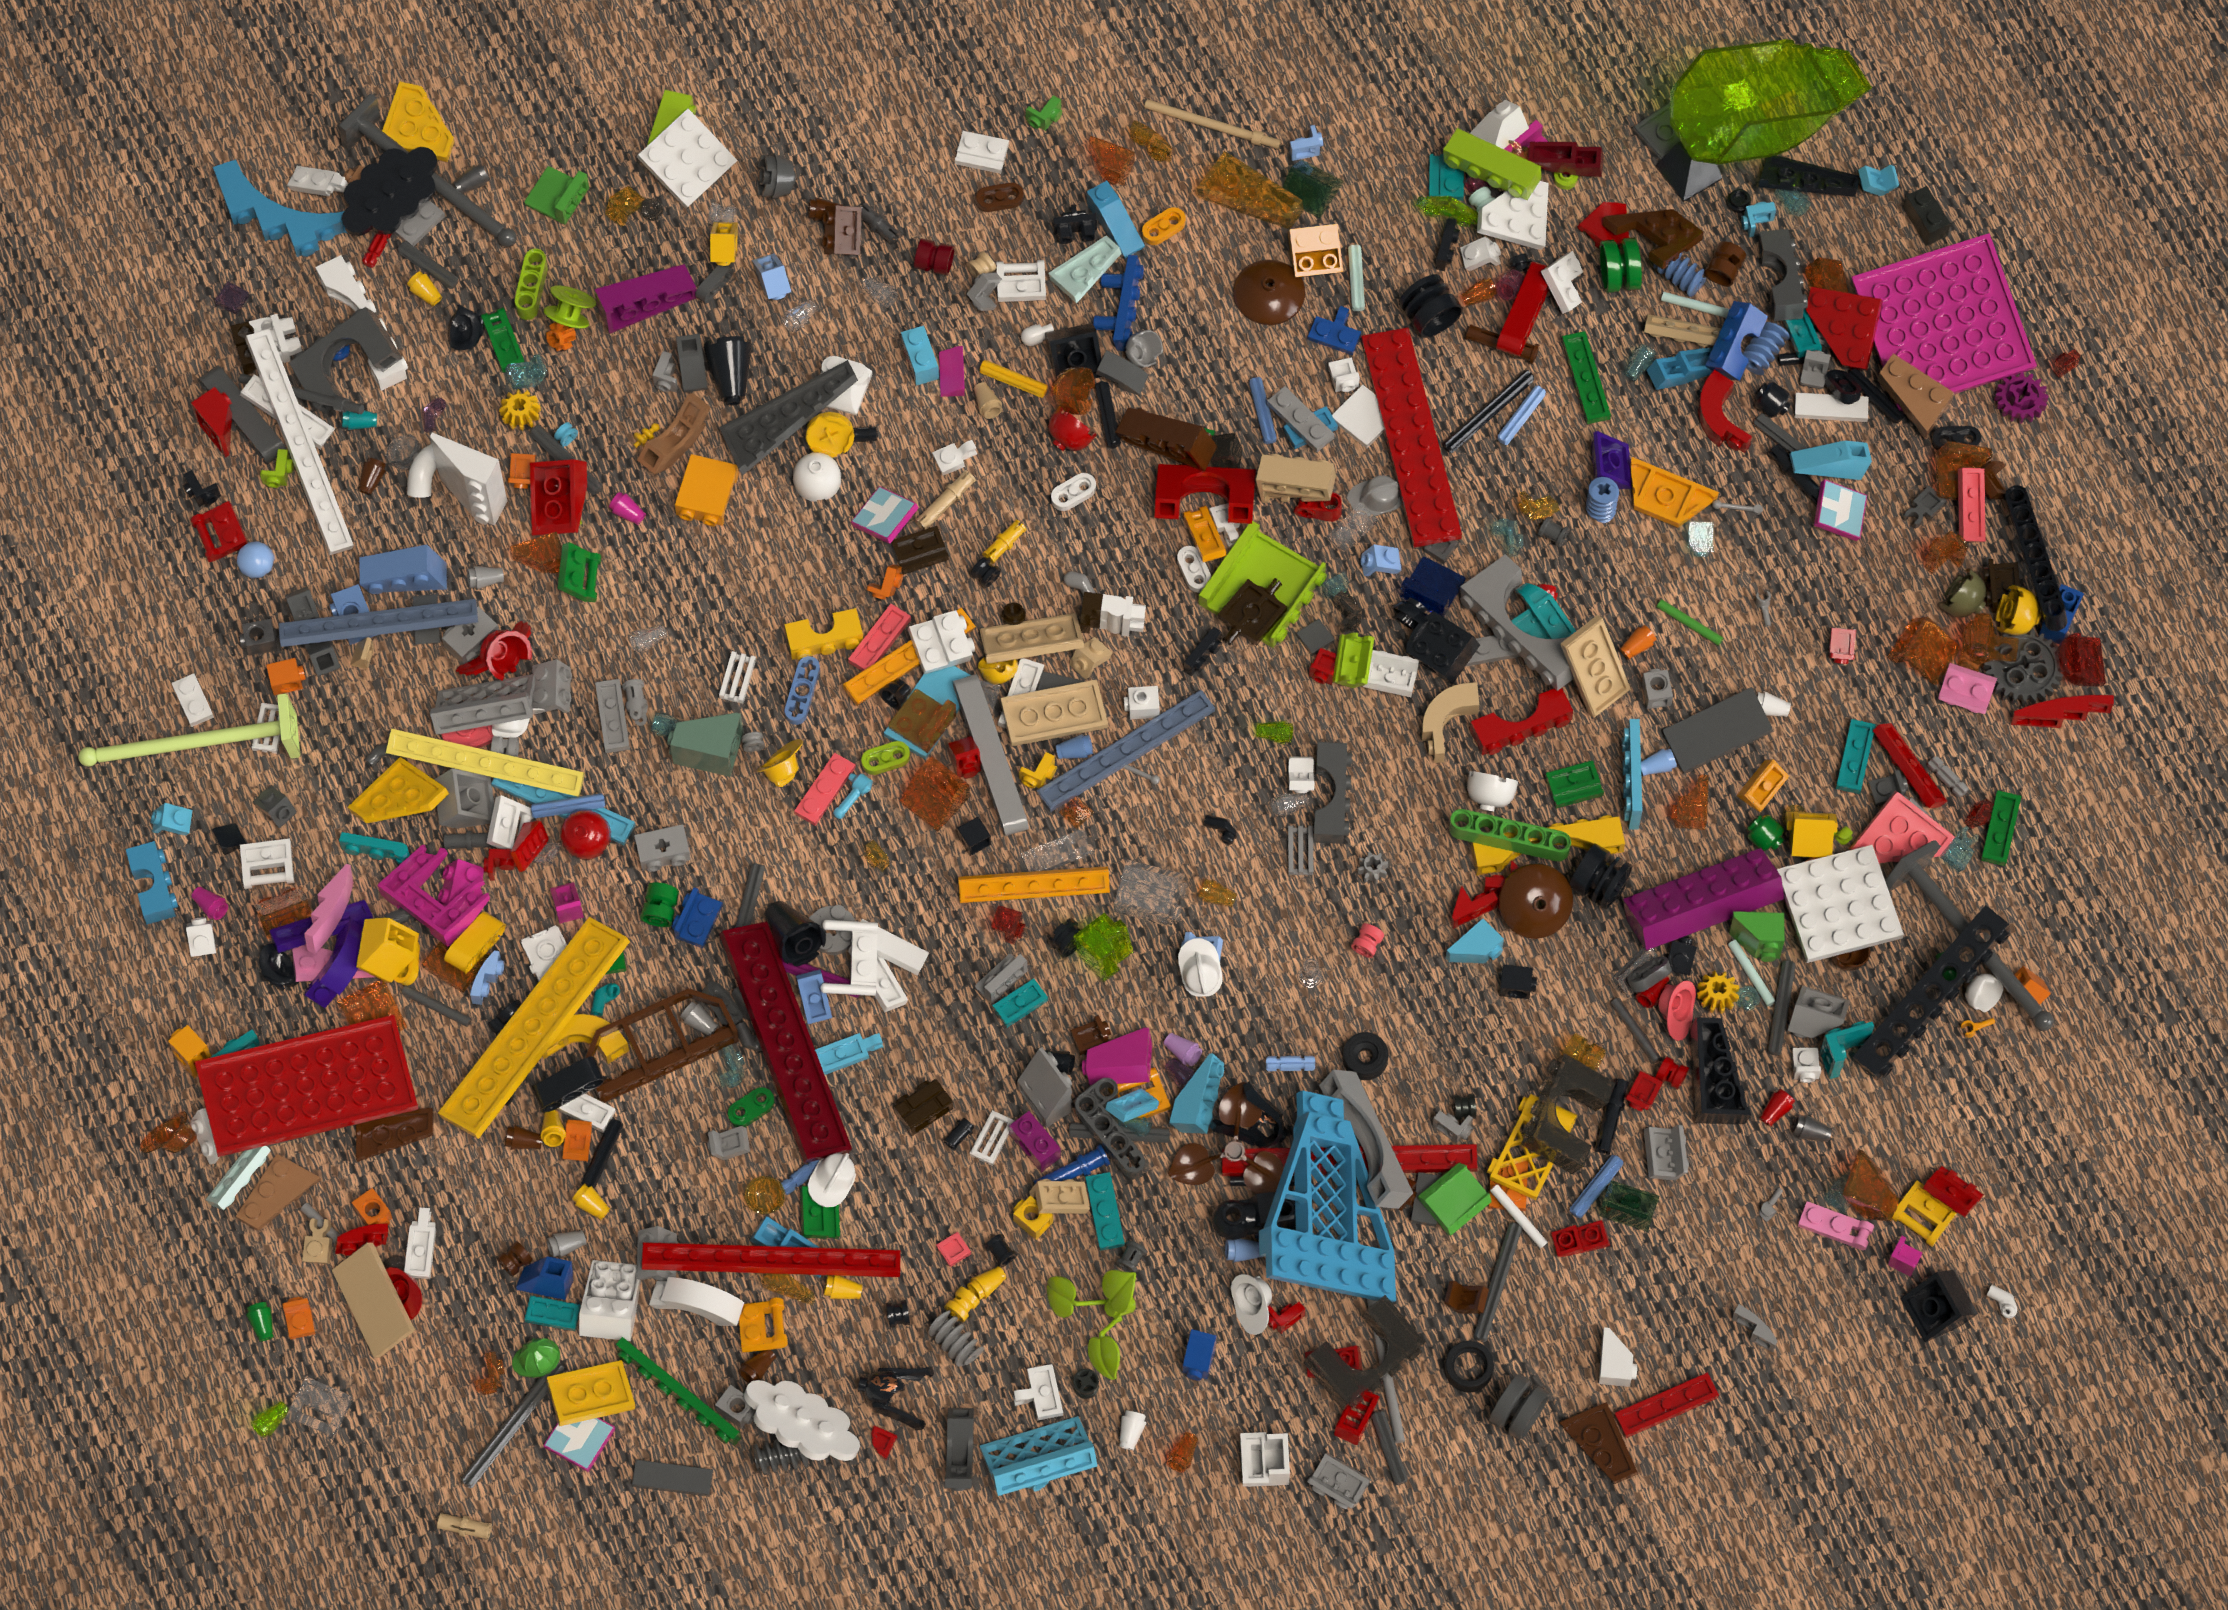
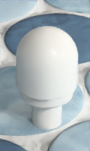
M1050 323L1043 327L1040 324L1027 327L1021 333V340L1027 346L1042 343L1046 340L1045 333L1054 331L1053 326Z

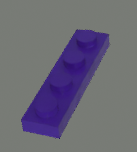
M365 900L347 905L340 922L331 936L339 934L350 919H353L362 926H364L365 919H373V915ZM309 917L269 930L277 952L281 953L305 945L304 933L312 926V918Z

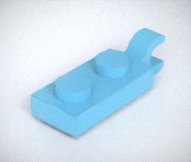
M858 1033L815 1049L824 1075L869 1059L867 1051H875L884 1046L879 1033L862 1039L861 1034Z

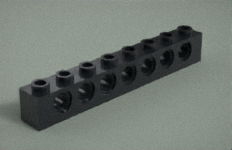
M1985 905L1853 1055L1854 1061L1877 1081L1881 1076L1885 1078L1894 1068L1893 1062L1898 1057L1902 1059L1911 1048L1909 1044L1915 1038L1918 1040L1927 1030L1925 1026L1931 1019L1935 1021L1944 1011L1943 1005L1948 1000L1952 1002L1960 993L1958 988L1964 981L1968 983L1977 973L1975 969L1981 962L1985 964L1994 953L1992 952L1993 948L1997 944L2002 945L2010 936L2008 932L2010 930L2009 923ZM1980 933H1988L1990 939L1985 943L1977 941L1976 938ZM1969 951L1973 953V959L1968 962L1962 961L1960 955L1963 952ZM1953 970L1957 973V977L1954 980L1948 981L1943 978L1944 973ZM1937 989L1941 994L1937 999L1931 1000L1927 997L1928 991ZM1915 1008H1920L1924 1011L1923 1016L1918 1019L1912 1018L1910 1013ZM1898 1027H1904L1907 1029V1034L1904 1037L1898 1038L1894 1036V1030ZM1888 1046L1891 1051L1887 1056L1882 1057L1877 1054L1878 1048Z

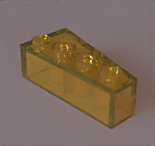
M1225 151L1197 187L1198 198L1287 229H1291L1304 212L1303 201Z

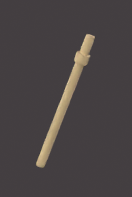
M1147 99L1145 102V109L1251 141V144L1257 146L1262 144L1280 149L1282 140L1266 136L1264 132L1257 130L1254 132L1152 100Z

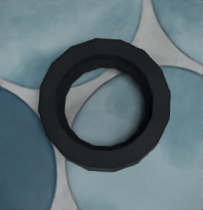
M1472 1340L1462 1341L1454 1345L1447 1354L1444 1366L1445 1376L1450 1385L1457 1390L1466 1393L1477 1392L1485 1388L1492 1378L1494 1370L1493 1356L1489 1349L1479 1342ZM1471 1352L1481 1357L1485 1369L1480 1378L1468 1381L1461 1379L1456 1374L1454 1363L1457 1357L1463 1353Z

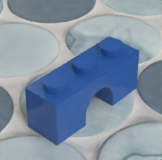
M1733 301L1705 366L1712 371L1715 369L1730 380L1740 381L1749 361L1741 352V341L1744 336L1759 338L1768 316L1751 303Z

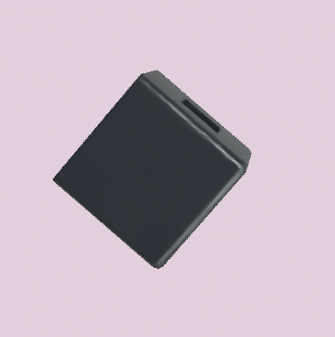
M979 817L957 828L958 838L969 856L991 845V835Z

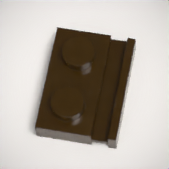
M938 526L894 539L891 542L898 564L902 567L903 575L949 560V555Z

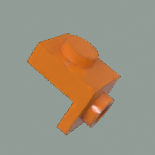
M511 453L508 483H514L513 488L528 489V484H530V462H536V455Z
M894 564L888 566L882 586L871 583L867 585L866 590L872 592V596L879 599L893 596L896 588H900L903 580V574H900L902 567Z
M567 1120L563 1159L588 1161L592 1122Z

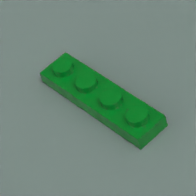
M1586 331L1562 336L1561 341L1586 423L1592 424L1610 420L1611 413Z

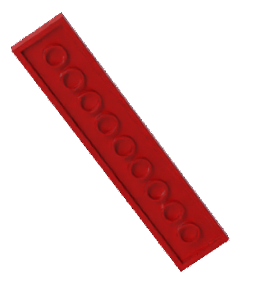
M1409 327L1362 335V346L1413 546L1415 548L1462 539V532Z

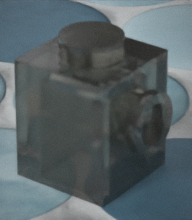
M1236 433L1212 436V440L1217 445L1211 458L1213 466L1240 468L1242 446Z

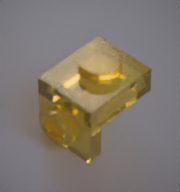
M1525 491L1520 492V510L1523 515L1526 514L1533 521L1551 517L1553 513L1560 511L1558 502L1550 495L1533 501L1531 496Z

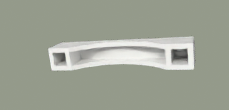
M342 255L315 267L318 279L329 297L341 301L354 311L367 307L374 313L376 312L371 299L366 300L363 295L366 293L360 280L356 282L354 279L355 271L351 263H345ZM379 318V320H380V322L382 323L383 327H384L385 330L387 331L386 326H385L383 320H382L381 318ZM390 337L391 340H392V342L394 343L395 347L397 348V346H396V344H395L393 338ZM403 356L401 360L384 372L374 367L370 359H368L370 372L381 391L407 379L405 370L408 369V366Z

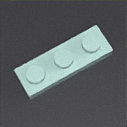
M267 1146L244 1151L209 1194L206 1201L213 1207L222 1210L230 1206L235 1199V1195L242 1187L248 1184L251 1175L266 1161V1156L271 1150Z

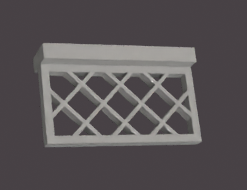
M534 674L438 691L435 708H432L430 711L436 735L533 718L531 704L536 681Z

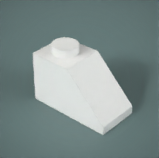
M1604 1327L1599 1384L1630 1387L1631 1379H1636L1637 1364H1633V1354L1610 1328Z

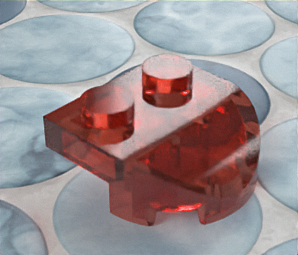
M2081 633L2069 635L2058 647V658L2063 675L2070 683L2077 686L2103 687L2106 679L2100 638L2081 637Z

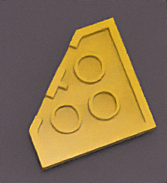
M399 81L382 131L408 152L418 147H426L436 154L437 160L448 162L454 145L453 135L443 123L441 116L430 102L423 87Z
M399 757L348 806V809L363 822L372 823L432 811L449 792L446 787L402 757Z

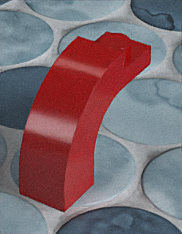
M1714 369L1705 381L1701 391L1698 407L1700 424L1707 437L1718 447L1726 441L1731 449L1735 451L1740 450L1745 453L1751 445L1752 436L1732 424L1725 417L1722 410V405L1733 391L1734 382Z

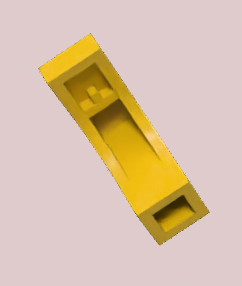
M574 1015L542 1056L543 1060L571 1043L583 1042L591 1044L596 1030L611 1023L593 1015ZM617 1030L602 1037L597 1050L605 1061L610 1064L629 1052V1046L623 1035Z

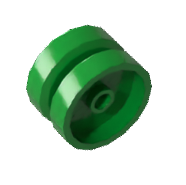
M1623 238L1619 248L1614 239L1601 241L1600 267L1605 292H1619L1622 281L1627 291L1640 290L1642 285V267L1636 238Z

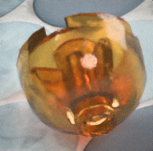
M1080 366L1070 367L1063 370L1052 383L1051 393L1057 405L1064 409L1063 411L1073 415H1086L1089 412L1094 398L1090 400L1088 398L1091 389H1095V379L1092 370Z

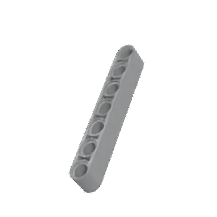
M974 674L954 680V691L969 735L972 736L979 748L981 770L1001 828H1004L1002 830L1004 836H1009L1028 830V821L978 675Z

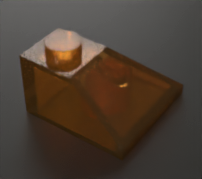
M1858 1150L1842 1195L1864 1218L1891 1222L1894 1212L1897 1210L1899 1198L1886 1174L1863 1150Z

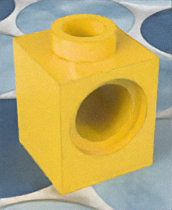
M1031 1195L1026 1200H1020L1013 1209V1221L1035 1240L1053 1223V1214L1039 1213L1037 1200ZM1035 1213L1038 1217L1035 1220H1027L1025 1215Z

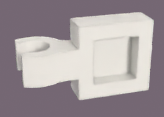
M973 440L962 444L958 449L955 443L932 452V455L943 476L965 467L963 460L977 455Z
M1228 503L1209 508V513L1218 533L1224 532L1226 545L1228 548H1232L1236 540L1239 539L1235 528H1239L1240 523H1228Z

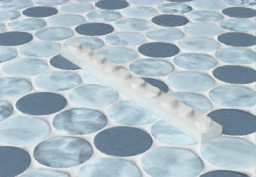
M268 329L247 335L246 343L328 553L333 555L350 550L354 546L271 332Z

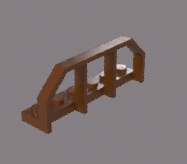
M688 988L597 1029L585 1058L594 1057L602 1037L623 1029L641 1065L638 1069L631 1068L624 1071L622 1076L616 1079H606L600 1086L595 1088L598 1100L605 1103L739 1042L737 1028L722 999ZM691 998L719 1007L729 1027H720L714 1031V1034L706 1038L698 1037L688 1045L670 1006ZM664 1010L683 1048H674L668 1052V1055L659 1059L652 1058L646 1062L628 1026Z

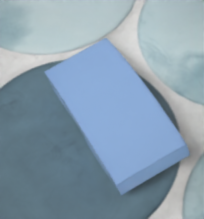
M493 951L479 969L470 993L472 1004L482 1005L483 998L489 995V982L497 983L498 975H503L505 962L501 960L499 951Z

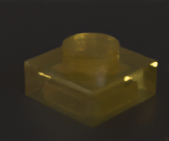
M874 840L866 845L867 855L865 858L873 868L877 866L883 872L890 866L889 857Z

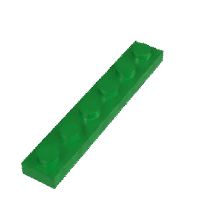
M622 1337L616 1343L617 1352H619L617 1356L625 1364H634L638 1368L636 1370L642 1378L647 1381L651 1378L658 1384L656 1388L663 1395L668 1397L671 1394L677 1399L675 1403L683 1411H692L700 1425L704 1428L708 1426L716 1431L715 1436L724 1444L730 1442L735 1446L741 1440L740 1431L625 1338Z

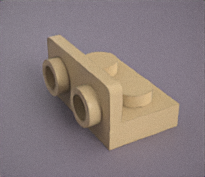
M1042 1179L1037 1181L1029 1191L1032 1197H1036L1039 1213L1086 1214L1090 1210L1085 1182H1077L1072 1179L1064 1181Z

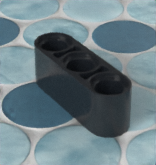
M587 1057L537 1083L532 1089L541 1112H550L600 1086L604 1082V1078L596 1058Z

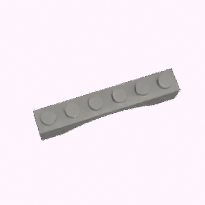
M1333 1069L1319 1086L1323 1095L1343 1100L1344 1120L1351 1122L1353 1131L1361 1143L1369 1167L1367 1188L1375 1206L1399 1209L1413 1194L1405 1174L1357 1073Z

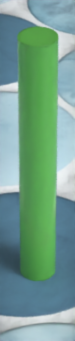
M1662 599L1659 601L1657 608L1718 646L1724 638L1666 601Z

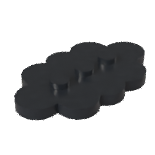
M426 147L415 148L408 154L401 149L393 148L383 152L378 163L365 166L361 172V179L350 182L344 190V198L348 208L342 215V223L346 232L354 236H361L373 229L379 234H391L399 228L401 219H411L418 213L419 203H425L435 195L436 186L432 175L438 166L436 154Z

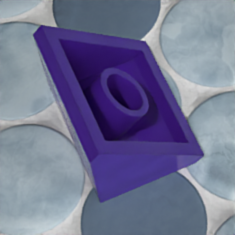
M1599 431L1593 432L1591 454L1594 479L1608 477L1617 484L1618 489H1632L1629 444Z

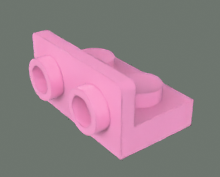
M1950 663L1938 699L1949 705L1966 708L1974 713L1985 714L1997 678Z

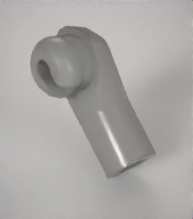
M1074 571L1065 574L1064 583L1069 587L1080 589L1083 596L1084 592L1096 593L1085 574Z

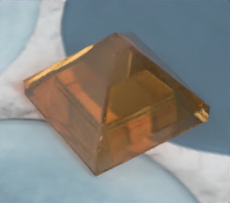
M1076 796L1059 811V814L1074 828L1078 829L1094 814V811Z

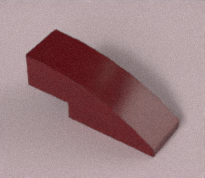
M1530 142L1528 161L1541 166V169L1586 177H1602L1604 154L1602 147H1578L1577 142Z

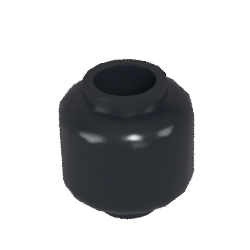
M1775 382L1763 383L1753 398L1756 400L1755 407L1770 418H1774L1778 414L1783 416L1791 405L1788 402L1789 392Z

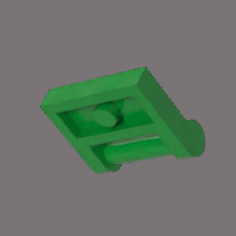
M570 542L562 544L557 589L584 602H596L597 593L595 588L598 565L601 564V555L591 553ZM587 563L586 589H583L585 564Z

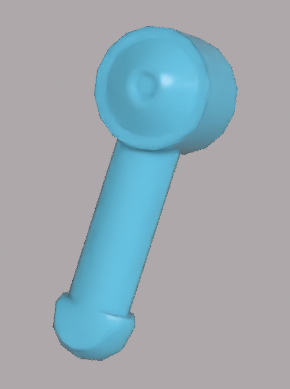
M851 773L848 779L852 782V790L839 807L834 810L833 814L836 818L842 819L858 797L865 795L871 790L873 781L863 773L859 775Z

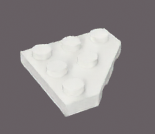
M1540 181L1528 200L1521 197L1516 198L1506 191L1478 211L1477 233L1542 250L1546 245L1549 183Z

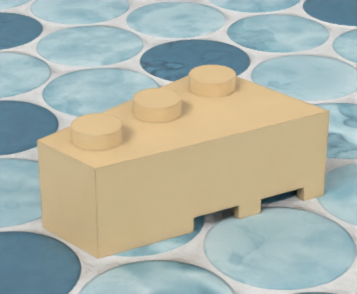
M1262 454L1256 482L1262 503H1269L1270 498H1281L1282 502H1289L1290 498L1302 497L1301 500L1303 502L1330 501L1336 472L1334 464L1325 460L1310 461L1302 457L1287 458L1278 454Z

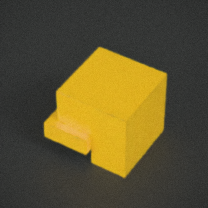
M1786 812L1785 822L1787 830H1790L1789 844L1792 856L1822 858L1832 855L1834 832H1837L1838 827L1836 814Z

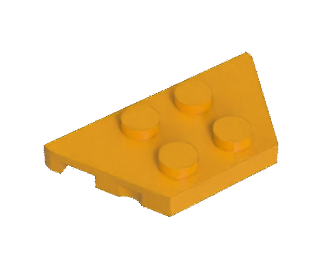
M1634 457L1631 459L1633 509L1679 528L1718 498L1719 492Z

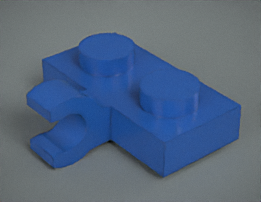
M1340 306L1335 322L1316 316L1309 332L1308 340L1353 355L1360 340L1361 331L1345 326L1349 317V308Z

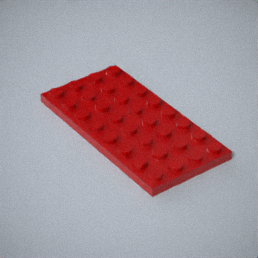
M394 1015L195 1061L218 1157L418 1110L414 1088Z

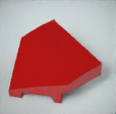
M1603 202L1577 228L1581 232L1585 231L1595 241L1596 248L1600 247L1601 241L1613 239L1619 248L1621 240L1629 238V231L1615 235L1603 226V218L1605 216L1627 214L1626 204Z

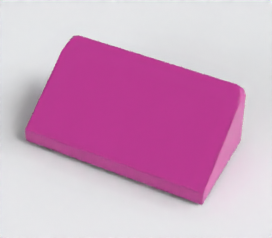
M963 346L939 352L941 397L965 396Z

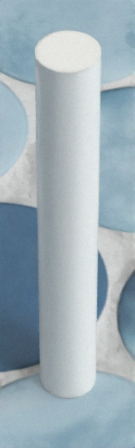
M1498 1184L1490 1190L1540 1249L1548 1243Z

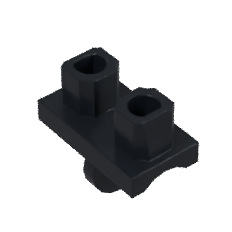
M1072 204L1071 212H1062V217L1053 218L1054 235L1057 234L1060 244L1073 242L1072 233L1081 232L1082 241L1095 240V230H1097L1096 213L1086 214V210L1077 211L1076 204Z

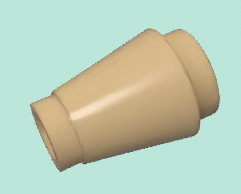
M985 382L977 384L973 390L980 414L987 419L997 417L1002 412V402Z

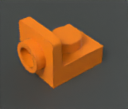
M294 1297L282 1304L290 1340L316 1334L311 1307L307 1298Z

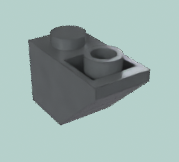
M700 334L676 337L684 393L708 390Z

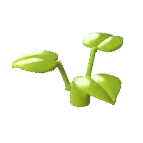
M1120 1270L1107 1271L1103 1277L1102 1289L1108 1299L1091 1301L1074 1300L1076 1288L1067 1278L1062 1276L1049 1278L1047 1281L1048 1301L1057 1316L1062 1318L1071 1316L1074 1306L1105 1305L1106 1314L1114 1318L1112 1322L1099 1332V1337L1090 1338L1088 1355L1092 1365L1100 1374L1111 1380L1117 1379V1370L1120 1363L1119 1347L1113 1338L1105 1336V1334L1115 1324L1122 1321V1316L1135 1311L1136 1303L1133 1294L1136 1273Z

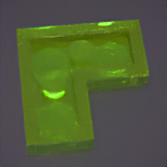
M1452 196L1418 197L1416 206L1423 209L1424 214L1427 216L1437 217L1438 215L1453 217L1457 220V224L1469 227L1470 224H1478V212Z

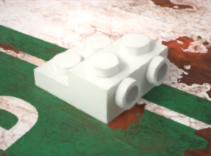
M957 610L934 616L930 621L909 626L908 632L924 674L971 660L972 652H975V646L972 638L966 637L964 632L967 629L966 621L963 615L958 616Z

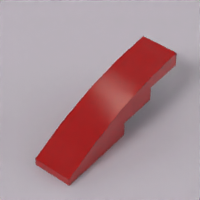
M2081 695L2036 703L2014 711L2011 725L2061 728L2064 719L2085 721L2088 712L2111 713L2114 705V695Z

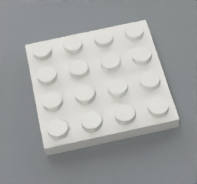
M1873 845L1777 869L1782 878L1784 898L1807 963L1903 938L1904 933Z

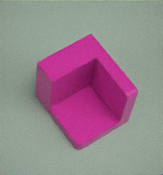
M1901 1236L1890 1257L1888 1266L1911 1277L1923 1253L1904 1244L1906 1237Z

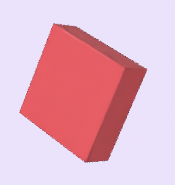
M958 1232L936 1244V1248L949 1267L971 1255L970 1249Z

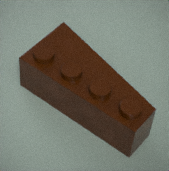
M1128 407L1115 432L1124 443L1204 472L1217 448V445L1212 440V435L1206 432L1203 426L1149 413L1142 408L1133 409Z

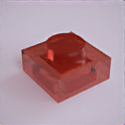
M2075 349L2068 354L2066 352L2062 353L2055 360L2054 374L2061 378L2078 366L2081 355Z
M1987 799L1975 803L1964 824L1972 829L1985 825L1991 818L1992 814L1990 811L1994 804Z

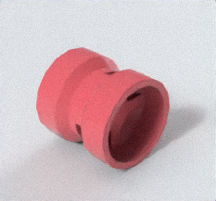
M1364 923L1359 930V937L1354 939L1351 948L1356 953L1367 958H1373L1377 950L1376 946L1382 942L1384 933L1377 927Z

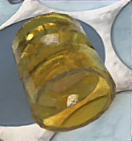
M1575 1032L1562 1052L1560 1061L1571 1068L1577 1066L1580 1073L1592 1078L1604 1059L1607 1050L1595 1043L1589 1045L1588 1039Z

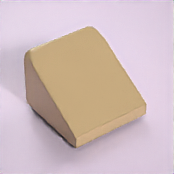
M367 637L356 644L350 663L351 666L363 669L369 667L374 651L371 638Z

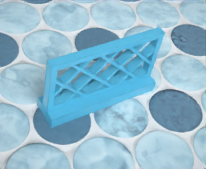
M1079 1416L979 1445L998 1496L1097 1467L1092 1441H1089ZM1069 1428H1077L1073 1434L1064 1432ZM1042 1436H1052L1048 1441L1040 1440ZM1059 1438L1067 1440L1064 1446L1055 1444V1442ZM1026 1443L1023 1449L1014 1447L1016 1444ZM1033 1446L1042 1448L1039 1453L1030 1451ZM995 1450L1002 1451L999 1456L988 1454ZM1009 1453L1018 1455L1015 1460L1006 1459Z

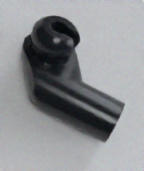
M1212 815L1205 817V827L1220 830L1223 834L1221 841L1224 844L1231 845L1234 843V839L1237 838V831L1227 819Z

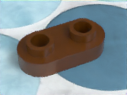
M1017 183L983 187L976 195L977 206L984 212L1016 208L1024 200L1023 189ZM1014 195L1016 198L1011 200L1008 196ZM986 199L992 200L991 203H985L984 201Z

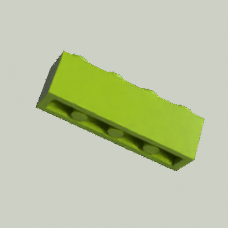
M1459 128L1456 129L1443 149L1444 162L1453 169L1458 168L1472 178L1484 180L1494 188L1508 191L1516 198L1521 197L1528 200L1541 180V166Z

